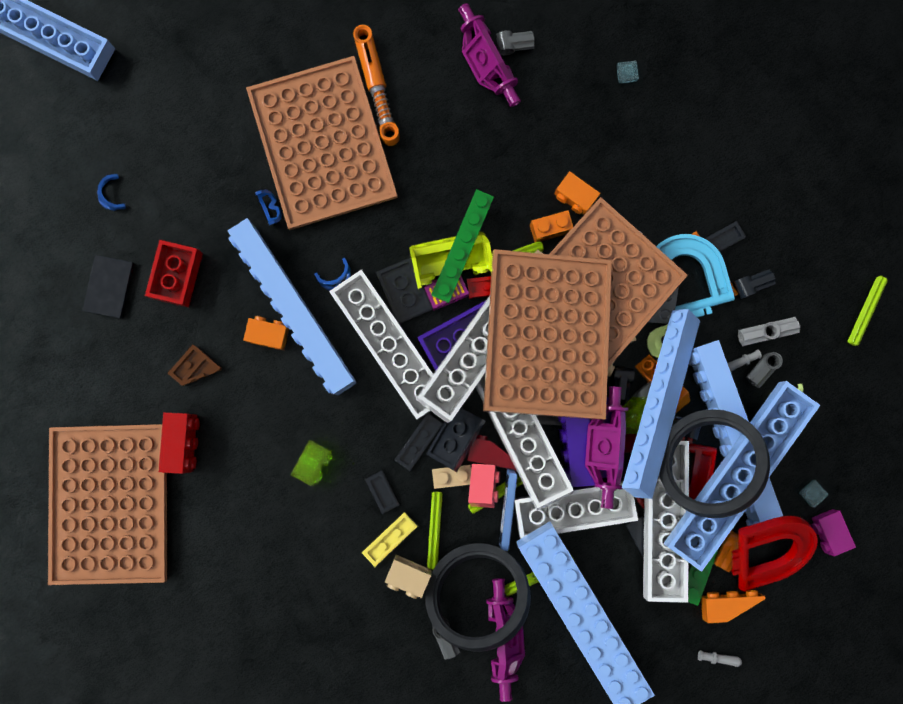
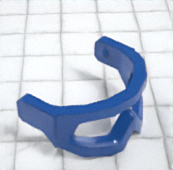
M118 174L106 175L100 181L97 191L99 203L106 209L113 211L125 209L126 206L125 204L116 205L108 202L102 194V188L108 181L118 179Z
M266 189L255 192L265 212L268 224L272 225L279 222L282 217L281 208L275 206L277 199L273 193ZM265 195H268L272 200L269 208L276 210L277 217L270 218L267 207L262 199Z
M345 257L342 259L343 264H345L344 272L336 280L325 281L320 278L318 273L314 274L322 287L330 291L335 287L328 285L336 284L338 286L345 277L346 279L351 277V269Z

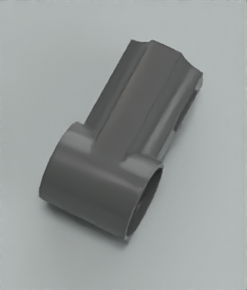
M501 31L496 34L500 55H510L515 51L534 49V34L532 31L519 33Z
M776 352L764 354L745 378L752 385L760 388L771 374L781 367L783 363L782 356ZM770 356H772L775 360L773 366H770L768 364V358Z
M443 617L447 625L450 627L449 621L445 617ZM432 625L433 634L437 639L444 659L456 657L460 653L459 648L443 639Z

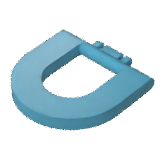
M680 234L669 237L656 246L671 260L683 255L693 257L699 261L704 270L711 297L676 306L675 310L689 309L696 317L705 315L703 309L706 310L707 315L712 314V306L735 300L724 259L711 242L696 235Z

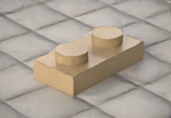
M460 466L457 472L448 467L432 469L434 489L470 485L471 466Z

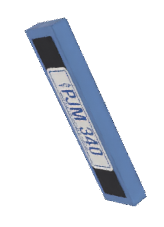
M507 469L499 546L504 551H508L510 545L517 473L513 469Z

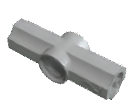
M796 317L738 330V338L741 345L746 346L800 333V325ZM767 327L772 331L771 336L766 334Z

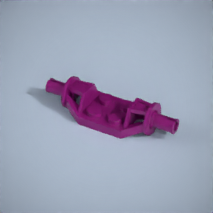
M468 3L463 4L458 9L465 21L461 26V31L464 33L462 53L480 85L494 91L496 95L504 93L510 107L518 105L521 100L513 88L517 85L518 79L514 78L509 65H505L490 37L491 32L484 23V16H474ZM472 31H475V37L472 39ZM501 78L503 83L499 85L494 80Z
M609 386L608 404H606V416L608 411L612 412L610 424L603 423L604 420L592 419L588 424L585 466L595 482L594 487L602 489L601 508L614 509V491L616 489H623L620 483L624 463L625 411H628V408L620 405L622 387ZM600 470L607 471V483L603 482Z
M502 578L492 580L494 597L486 600V603L489 604L488 619L489 621L496 622V631L507 623L515 609L513 598L505 596V579ZM502 605L505 606V608H506L508 614H505V611H504V608H503ZM523 626L509 642L497 648L498 658L491 660L493 673L491 681L499 683L500 701L502 702L512 700L511 683L519 680L516 672L525 657Z

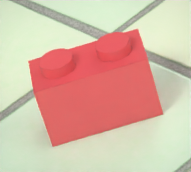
M472 464L468 500L471 507L494 508L495 502H498L499 492L496 490V483L500 482V471H497L495 465Z

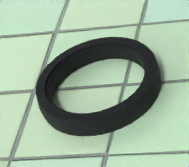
M702 410L685 416L671 428L659 476L668 495L683 509L702 517L724 518L744 511L760 497L769 478L770 457L763 437L746 419L725 410ZM705 425H725L738 430L751 442L756 456L754 476L747 488L729 501L714 504L696 501L685 495L674 480L672 459L679 442L694 429Z
M474 543L454 549L438 562L427 584L425 601L430 621L443 639L458 648L482 652L493 650L506 644L520 631L529 613L531 595L527 576L514 557L499 547L484 543ZM474 558H488L503 564L512 573L517 587L516 606L510 619L498 631L483 637H467L456 633L447 625L440 609V592L446 577L456 566Z

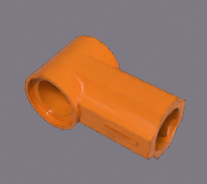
M732 530L730 531L713 563L727 572H730L732 568L731 551L738 549L737 533Z

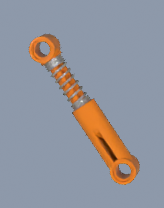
M359 25L354 29L353 35L367 88L371 92L372 97H374V106L377 107L381 140L387 146H394L399 141V130L391 117L392 113L389 112L388 99L385 97L387 94L384 93L386 83L372 31L367 25ZM362 35L368 36L365 40L359 39ZM367 49L369 50L372 62H368L365 51ZM388 131L395 133L392 137L385 136Z

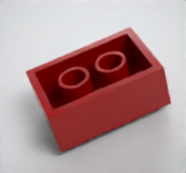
M159 240L145 296L189 308L203 253L197 248Z
M163 412L158 472L179 474L193 472V469L196 467L194 451L198 446L196 430L199 429L200 424L197 414Z

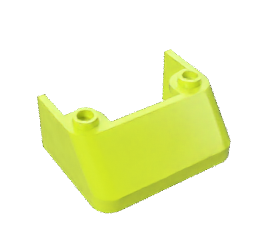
M479 232L463 270L472 269L477 271V273H485L488 269L490 272L492 271L490 242L484 232ZM456 236L409 247L418 289L422 288L421 285L431 284L435 276L440 275Z

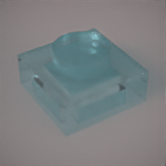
M636 61L619 62L617 64L619 83L638 81Z
M812 480L799 492L813 508L828 496V493L816 480Z

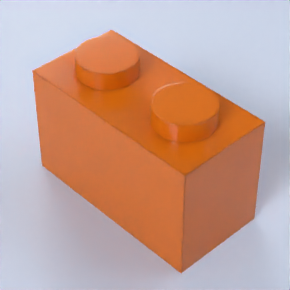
M570 171L554 193L560 202L572 206L571 209L579 215H585L600 195L597 190Z
M569 210L532 220L530 228L534 242L568 234L573 228Z
M255 316L254 319L248 318L243 341L284 350L289 328H286L281 321L274 320L273 323L266 322V318Z

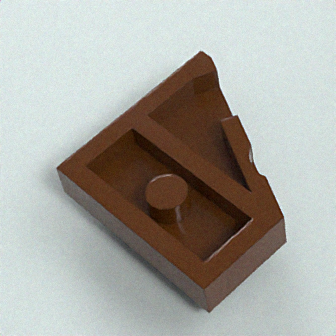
M193 344L168 374L180 385L185 386L221 371L222 368Z

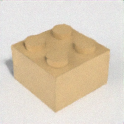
M396 555L385 583H388L387 587L398 591L401 589L406 591V595L411 598L417 599V596L422 598L432 570Z

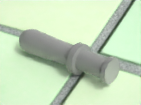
M758 349L751 354L742 355L741 358L727 363L730 372L745 364L749 365L751 361L758 358L761 359L762 355Z
M698 652L699 661L705 660L711 661L712 664L721 663L739 667L742 664V660L736 656L719 655L716 652Z

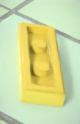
M404 512L362 554L376 567L418 526Z

